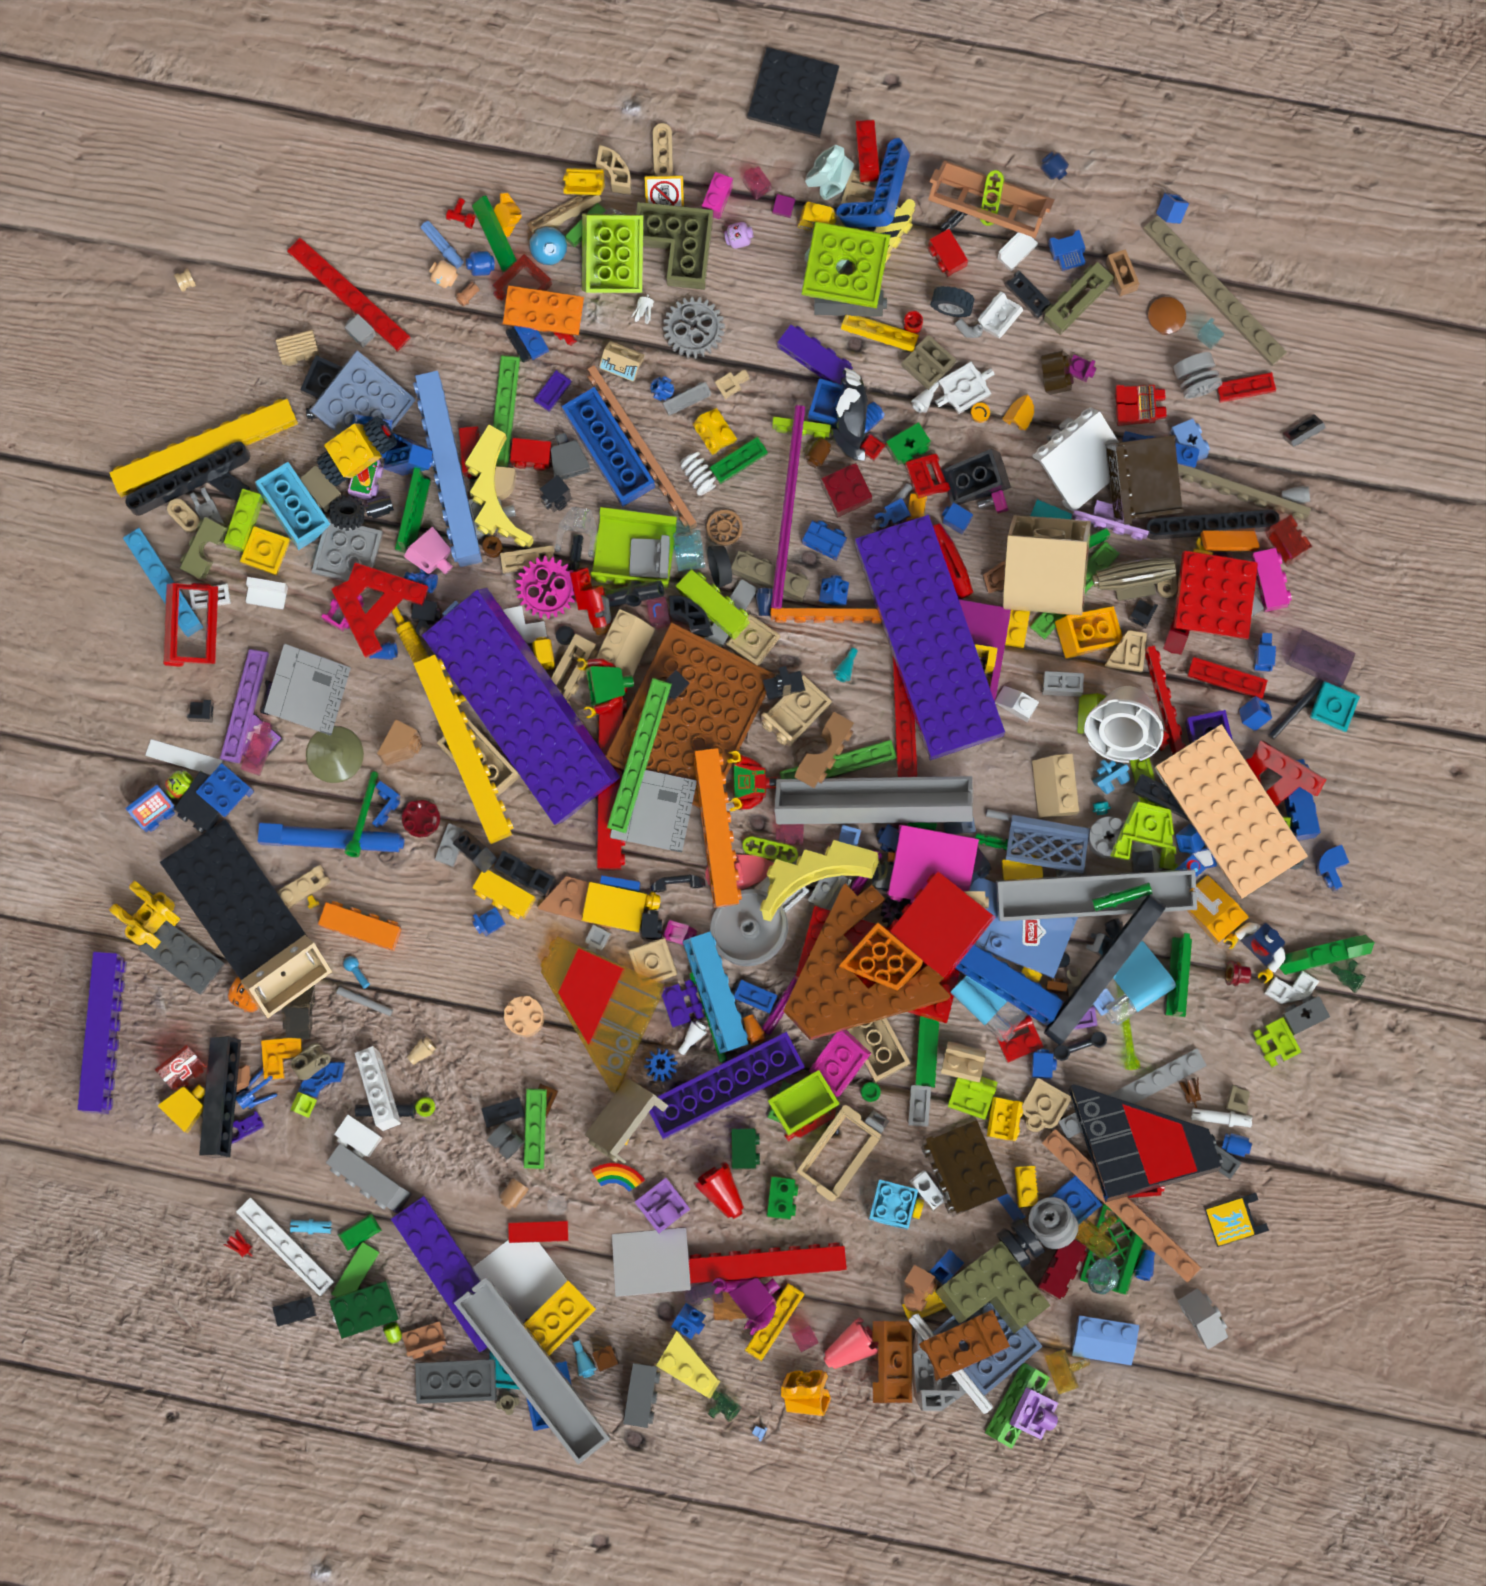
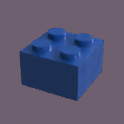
M819 379L808 414V421L828 424L837 429L838 417L835 410L836 406L833 408L832 406L843 385Z

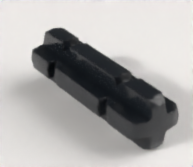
M956 210L947 219V222L940 226V230L944 232L950 229L951 231L952 228L964 219V215L967 216L968 214Z
M511 327L506 330V335L511 339L510 341L516 352L520 354L522 362L529 361L531 355L517 334L516 329Z
M573 535L569 570L576 571L579 569L582 553L581 545H583L584 539L582 535Z

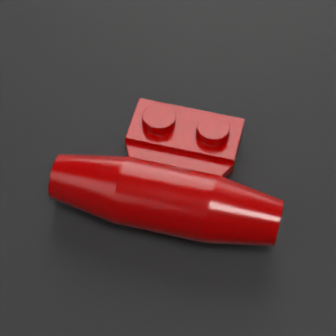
M941 523L934 525L933 528L956 594L959 599H963L974 593L968 571L955 543Z

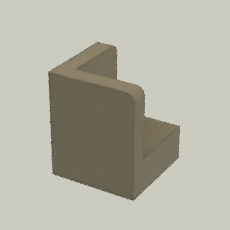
M1235 1085L1231 1086L1225 1109L1243 1115L1246 1114L1250 1092L1239 1089Z

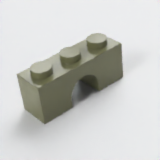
M205 517L200 520L197 526L199 530L196 536L191 538L189 542L190 548L180 561L182 564L180 569L199 579H206L213 564V561L204 555L205 545L208 542L222 545L229 529L227 525L212 517Z

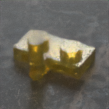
M1110 1216L1099 1228L1086 1218L1078 1227L1076 1238L1103 1261L1117 1245L1104 1234L1109 1227L1116 1223V1217Z
M1065 1349L1045 1356L1058 1394L1079 1387L1074 1372L1089 1366V1359L1085 1358L1070 1364Z

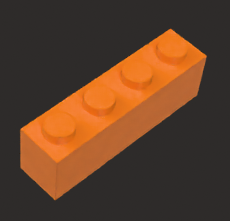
M332 901L331 904L325 903L318 923L320 927L395 951L402 931L398 927L399 923L392 920H387V922L380 921L379 916L371 913L368 916L363 915L361 910L350 907V910L342 908L343 904Z

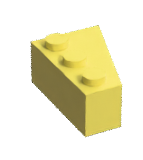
M676 1331L656 1366L707 1398H711L720 1380L682 1334Z

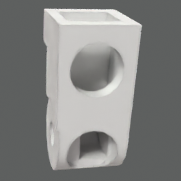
M923 1170L909 1181L915 1189H918V1193L932 1210L946 1201L926 1171Z

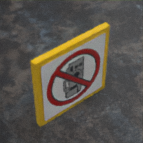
M683 175L645 176L646 203L684 207Z

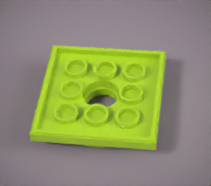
M815 221L801 295L877 309L890 235ZM842 260H849L854 264L855 271L848 276L846 274H839L836 269L837 264Z

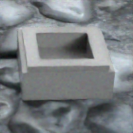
M873 1110L864 1123L881 1134L889 1120Z

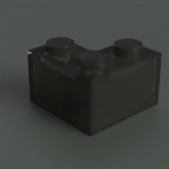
M315 985L282 1008V1014H285L283 1029L286 1030V1038L310 1039L313 1028L312 1011L316 1000Z

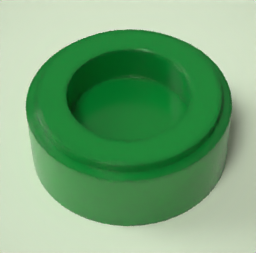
M868 1082L863 1085L861 1096L865 1101L875 1102L880 1097L881 1090L876 1083Z

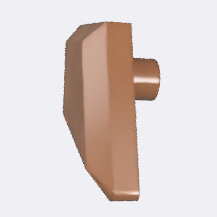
M1006 560L983 574L988 594L1004 590Z
M248 1065L239 1066L237 1092L249 1086L251 1076L250 1066Z

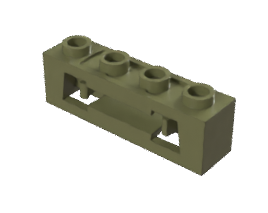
M1097 262L1094 266L1090 265L1084 271L1085 275L1081 279L1077 278L1071 284L1072 288L1068 292L1064 291L1058 297L1059 301L1055 305L1051 304L1044 311V321L1059 335L1113 283L1114 276L1100 263ZM1090 281L1088 286L1091 290L1072 308V312L1068 316L1069 310L1066 307L1085 289L1086 284Z

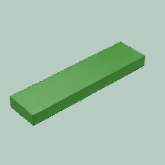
M526 1089L524 1168L544 1169L547 1089Z

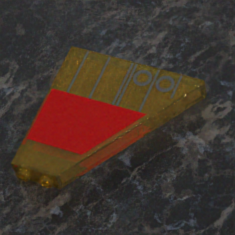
M557 936L556 939H552L548 949L551 951L548 957L545 956L540 965L542 968L541 973L610 1091L616 1093L624 1080L666 985Z

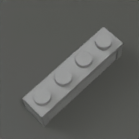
M701 382L694 388H688L684 393L676 394L672 399H666L663 402V407L668 416L711 396V391L706 382Z

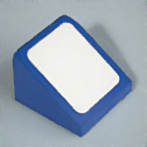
M1208 848L1201 849L1196 854L1190 853V856L1194 854L1206 869L1217 866V862Z

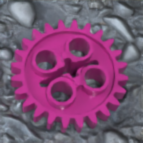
M544 556L542 562L538 557L536 558V564L529 561L530 568L523 566L526 572H519L522 580L519 579L516 582L521 584V586L515 588V590L521 591L517 598L524 599L520 605H528L525 611L533 609V616L536 612H539V618L546 614L549 619L551 613L558 617V611L565 614L563 608H571L568 602H575L571 597L575 593L570 576L573 570H566L569 564L562 566V559L556 563L554 557L548 561L547 557ZM545 569L548 572L547 579H539L537 576L538 570ZM552 572H555L556 575L550 584L552 591L548 590L542 602L539 603L538 600L544 590L542 584L546 585ZM557 578L564 579L565 587L557 588L554 583ZM532 586L539 589V595L536 597H532L529 594V588ZM549 595L556 597L557 602L553 606L546 603V597Z

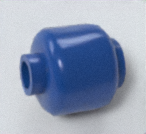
M473 251L469 258H466V269L470 270L473 276L490 275L491 271H494V256L490 255L488 251Z

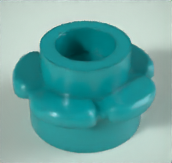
M1108 801L1093 803L1092 812H1096L1097 815L1107 814L1111 806H1109Z

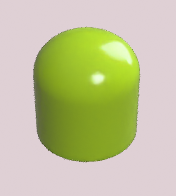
M390 1323L383 1328L388 1342L397 1343L401 1340L402 1333L398 1323Z

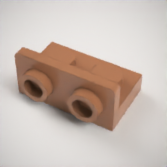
M440 1321L402 1333L407 1357L412 1356L413 1359L425 1356V1351L431 1350L432 1353L444 1350L443 1346L447 1345Z

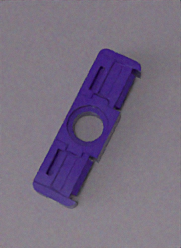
M254 1111L253 1115L241 1120V1122L238 1120L234 1122L233 1127L239 1130V1135L232 1139V1144L264 1128L265 1125L258 1112Z

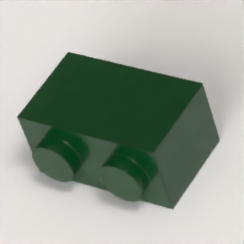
M732 1129V1170H756V1165H760V1153H756V1145H760V1133H756V1129Z

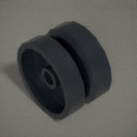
M1017 1217L1010 1223V1228L1015 1235L1008 1229L1003 1228L996 1233V1236L1000 1242H1003L1023 1269L1031 1263L1026 1250L1035 1258L1045 1251L1032 1230Z

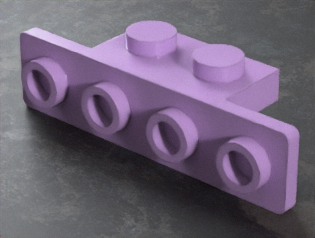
M1098 500L1093 515L1074 510L1072 518L1076 520L1091 521L1095 528L1102 530L1108 528L1113 530V533L1119 535L1129 534L1136 540L1146 539L1149 533L1147 530L1130 526V524L1124 525L1115 522L1112 504Z

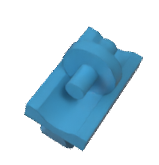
M1103 759L1100 761L1102 767L1097 770L1100 776L1092 780V782L1105 794H1109L1115 789L1111 783L1113 779L1116 778L1121 785L1130 780L1127 772L1129 768L1127 764L1124 765L1122 762L1116 765L1113 760L1107 763Z

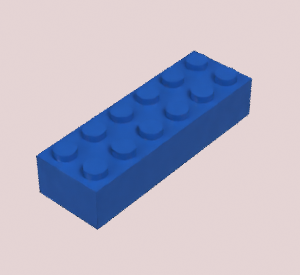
M595 387L562 406L563 414L622 507L655 488L654 480Z

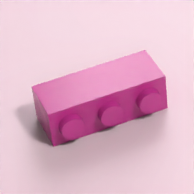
M1276 548L1253 553L1251 561L1258 562L1256 581L1264 612L1287 608L1292 598L1290 590H1287L1285 586L1287 577L1285 571L1282 572L1281 554L1277 553Z

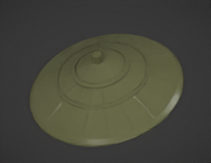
M334 726L331 735L319 731L316 732L306 748V762L310 771L318 779L329 783H340L350 779L358 772L363 762L364 751L360 739L353 731L342 726Z

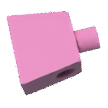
M433 527L416 540L404 555L406 559L428 574H431L437 567L444 574H447L453 567L446 560L451 549Z

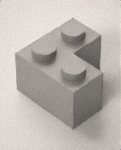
M1197 1288L1178 1300L1184 1315L1191 1322L1199 1339L1207 1349L1228 1338L1225 1331L1227 1326L1223 1319L1219 1318L1222 1315L1216 1305L1211 1306L1212 1302L1206 1293L1202 1294Z

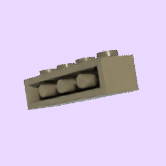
M738 551L731 567L732 574L765 588L773 589L776 566L772 565V562L762 558L760 560L755 558L754 554L748 551ZM786 568L783 595L802 603L810 586V580H807L808 577L803 574L797 573L795 575L790 573V570Z

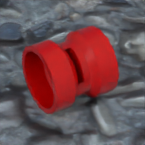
M910 311L904 318V330L918 334L923 326V317L917 311Z

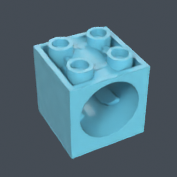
M879 1179L868 1220L908 1230L918 1189Z

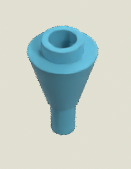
M580 1340L572 1343L577 1354L578 1376H583V1378L593 1376L597 1368L586 1352H584Z

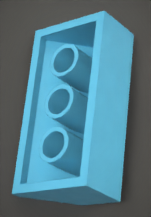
M289 462L255 482L257 490L298 550L315 541L330 526L329 521Z

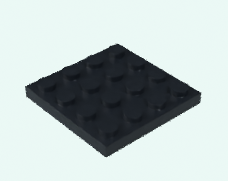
M767 47L747 119L820 138L840 66Z

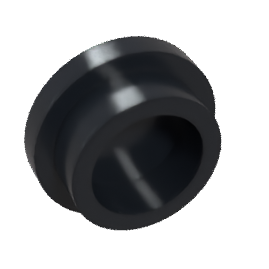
M569 626L560 627L556 631L558 643L569 645L575 635L574 630Z

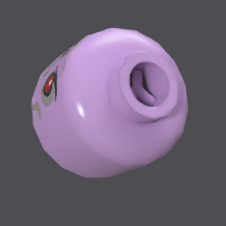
M745 222L730 224L727 230L724 231L727 245H731L734 249L750 245L751 238L754 237L752 227H748Z

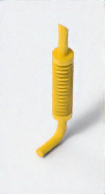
M396 607L392 611L399 625L396 628V632L400 635L399 637L403 645H405L404 647L410 655L412 662L416 663L428 658L429 655L422 642H420L421 640L415 632L412 623L405 622L398 607ZM463 694L458 696L460 703L467 701Z

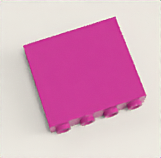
M899 825V838L889 891H887L892 900L903 901V898L911 899L910 903H913L916 899L914 896L918 890L924 889L928 884L926 881L932 873L936 874L938 871L961 890H970L979 839Z

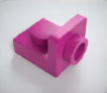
M669 920L663 938L666 937L667 941L683 945L682 941L695 937L697 930L688 925Z

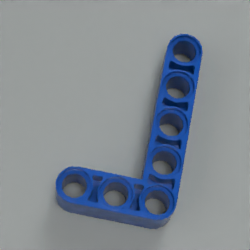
M900 138L891 140L887 145L873 202L843 203L837 208L836 213L845 227H884L893 221L910 157V152Z

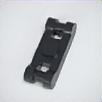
M1017 271L1011 280L1008 279L1004 283L1005 287L1037 319L1051 305L1050 301L1020 271ZM1019 282L1023 284L1020 288L1016 286ZM1036 300L1040 302L1037 307L1033 304Z

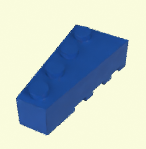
M1304 759L1297 760L1298 762L1309 768L1308 764H1305ZM1299 787L1284 800L1287 817L1291 818L1290 830L1298 841L1314 839L1321 833L1316 805L1312 794Z

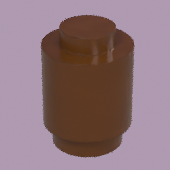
M822 438L814 441L805 456L807 464L814 468L817 466L821 467L831 451V444Z

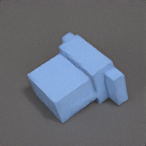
M756 1426L752 1434L757 1436L759 1441H762L768 1428L762 1429Z

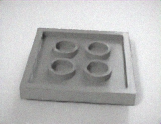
M327 517L330 526L322 533L312 574L346 582L350 578L355 563L374 568L383 531L364 526L356 527L355 530L349 528V531H346V528L340 530L339 526L337 528L334 527V523L331 524L330 519Z

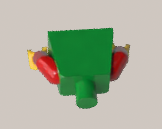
M583 658L577 660L578 662H584V666L581 668L577 667V669L586 671L591 706L585 707L584 710L590 709L592 714L586 718H592L596 713L600 714L611 710L620 702L621 696L625 695L624 688L633 687L634 685L632 675L622 676L621 668L616 667L614 663L603 658L589 659L588 661Z

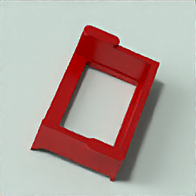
M192 583L191 585L167 584L163 660L165 666L182 667L184 663L206 665L216 663L218 586H211L206 583ZM179 589L208 591L205 658L177 656Z

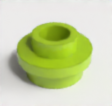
M428 1097L420 1098L415 1105L416 1112L422 1117L431 1116L435 1111L434 1101ZM425 1103L429 1105L427 1111L422 1109V1105Z

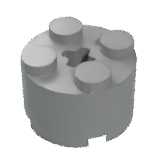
M1104 817L1097 820L1091 827L1088 837L1090 850L1104 859L1115 858L1110 855L1124 823L1114 817ZM1106 834H1108V836H1112L1110 842L1108 839H1104Z

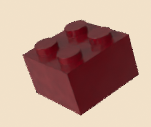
M857 463L821 478L822 488L837 518L872 503L871 492Z

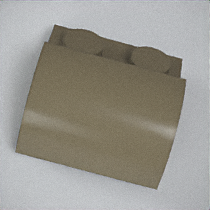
M928 335L901 363V366L926 389L930 390L939 380L947 375L954 366L956 359Z

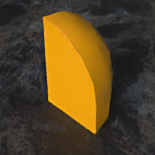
M1024 395L1017 399L1007 410L1002 420L1009 425L1012 422L1019 426V430L1026 431L1034 416V405L1029 395Z

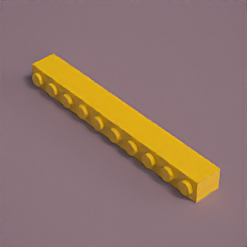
M278 399L271 406L259 407L254 413L249 415L247 413L242 414L237 420L223 422L220 424V427L215 429H206L201 435L196 437L189 436L182 443L170 444L165 450L153 451L148 457L134 459L131 461V464L117 466L109 473L117 493L122 498L234 442H242L247 446L298 425V422L288 399Z
M436 655L414 663L490 844L511 836V829H514L510 818L505 819L503 814L506 811L502 800L498 801L495 794L499 792L495 783H490L488 776L491 775L487 764L482 765L480 759L483 758L480 748H475L473 741L476 739L472 729L467 730L465 723L468 720L464 711L460 712L458 709V705L461 703L457 694L452 695L450 688L453 685L449 676H444L442 670L446 668L442 659H437Z

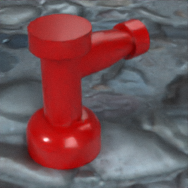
M458 198L454 210L448 209L446 220L451 221L453 219L463 222L466 228L472 229L476 215L472 213L467 215L460 214L465 200Z

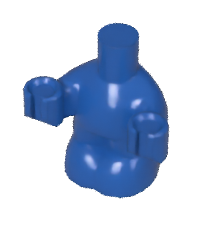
M420 569L419 573L406 572L404 575V579L428 586L429 593H433L438 583L437 574L429 575Z

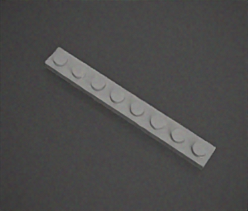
M1195 1049L1109 1094V1096L1135 1104L1207 1065L1199 1050ZM1076 1113L1058 1122L1067 1139L1082 1132Z

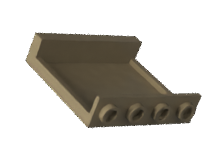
M627 1078L585 1133V1136L590 1139L588 1141L590 1145L616 1163L619 1160L625 1164L626 1161L617 1155L653 1106L664 1112L668 1105L653 1093Z

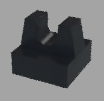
M1099 932L1098 934L1092 933L1090 937L1095 940L1094 945L1087 944L1086 948L1101 956L1113 940L1105 934Z

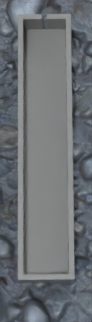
M973 777L824 779L822 784L818 782L815 789L799 779H777L775 796L776 824L973 822Z
M1181 869L996 880L998 920L1016 921L1133 914L1147 896L1118 904L1114 908L1112 906L1095 911L1092 899L1109 895V892H1120L1148 882L1150 883L1153 896L1166 905L1164 912L1197 910L1196 892L1189 889V887L1196 888L1195 870Z
M484 1278L472 1288L473 1292H476L474 1295L472 1292H467L454 1304L578 1465L611 1440L612 1437L489 1278Z

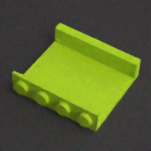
M600 507V523L593 572H591L592 579L599 583L614 581L616 585H625V583L639 581L641 583L661 581L664 588H668L677 517ZM662 535L669 536L668 579L630 577L631 540H661Z

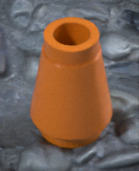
M754 1015L743 1018L747 1041L752 1046L764 1042L766 1034Z

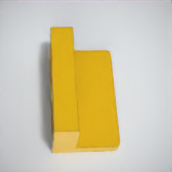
M974 644L978 656L987 658L984 673L992 674L995 667L997 648Z

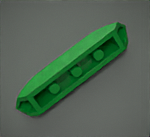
M1361 935L1285 954V960L1279 968L1284 975L1365 956L1371 954L1375 942L1367 935Z

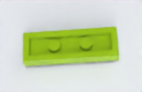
M774 417L773 429H776V432L779 433L792 432L794 419ZM804 421L802 436L810 434L814 435L815 438L824 439L830 436L831 425Z

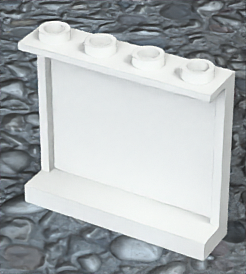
M1090 407L1084 410L1076 420L1068 423L1066 428L1060 433L1055 434L1047 444L1039 447L1032 456L1040 461L1063 497L1062 503L1065 508L1074 512V510L1080 508L1110 482L1105 444L1118 443V440L1100 411Z

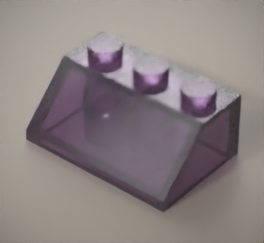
M1302 629L1287 661V665L1340 688L1344 684L1356 653Z

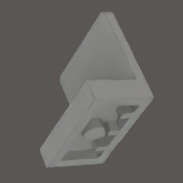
M662 535L661 540H631L630 577L668 579L669 536Z

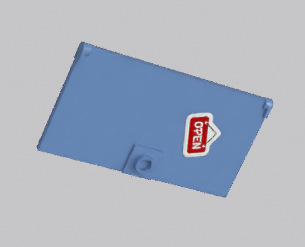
M984 878L975 880L972 886H970L969 891H985V897L989 898V908L986 910L996 917L976 941L975 945L992 955L1054 978L1078 917L999 921L996 883Z

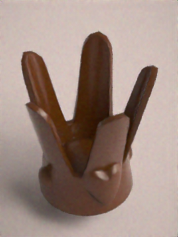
M1197 1077V1084L1195 1078L1189 1079L1188 1088L1185 1082H1179L1185 1094L1187 1104L1194 1102L1195 1108H1197L1196 1101L1202 1100L1199 1093V1077Z

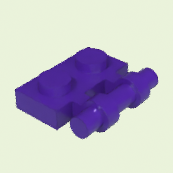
M691 980L684 982L686 990L681 991L679 984L660 990L672 1028L691 1022L689 1016L691 1013H695L696 1019L704 1017L702 1003H699L696 994L698 992L696 986L694 987ZM689 996L692 1004L688 1008L684 1001V997Z

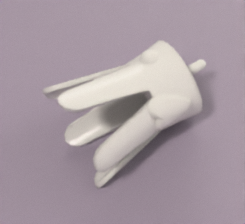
M648 294L647 297H640L638 299L637 308L631 316L633 317L637 311L635 322L639 321L644 312L645 323L648 324L651 320V307H653L654 301L648 298Z

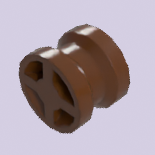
M490 536L483 542V550L488 557L497 558L500 556L503 547L499 538Z

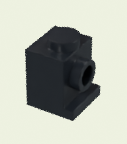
M648 910L647 914L642 913V939H662V934H658V931H662V919H659V911Z

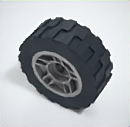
M941 286L934 289L930 305L939 313L962 318L971 315L975 298L969 292L962 289Z

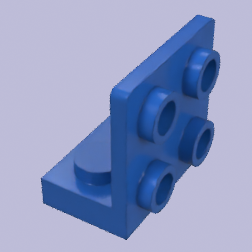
M221 763L196 793L223 817H226L245 795L250 797L254 791Z

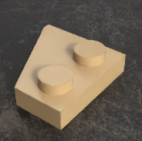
M1128 630L1107 660L1105 667L1142 672L1147 633Z

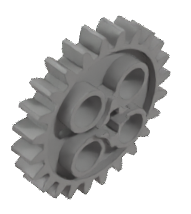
M691 297L690 302L683 298L682 305L677 301V308L671 306L670 310L672 313H666L668 319L663 321L667 325L663 327V332H667L664 338L670 339L668 346L674 345L673 351L675 352L679 349V355L681 356L685 352L687 358L693 354L694 358L697 359V354L699 353L704 357L705 351L712 354L711 347L717 349L716 342H722L719 336H724V331L720 330L725 328V324L720 323L723 321V316H718L720 310L714 311L715 304L708 306V300L701 303V297L698 298L697 302H694L693 297ZM691 312L695 316L688 319L685 317V314ZM708 320L712 324L709 327H705L702 325V322ZM678 329H684L686 330V333L683 335H678L676 331ZM696 337H701L703 341L701 343H695L693 339Z

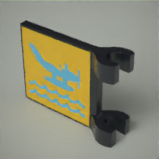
M1257 1193L1205 1209L1217 1247L1269 1231L1267 1223L1255 1226L1248 1206L1249 1203L1259 1200Z

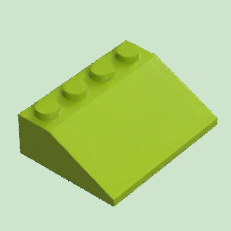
M582 214V291L586 293H642L643 215Z

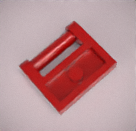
M932 454L905 463L917 499L936 493H945L950 490V486L945 481L940 468L938 454ZM927 464L932 465L938 485L934 486Z
M1030 1015L1005 1028L993 1030L1007 1063L1044 1047ZM1024 1027H1028L1030 1031L1007 1042L1003 1039L1004 1036Z

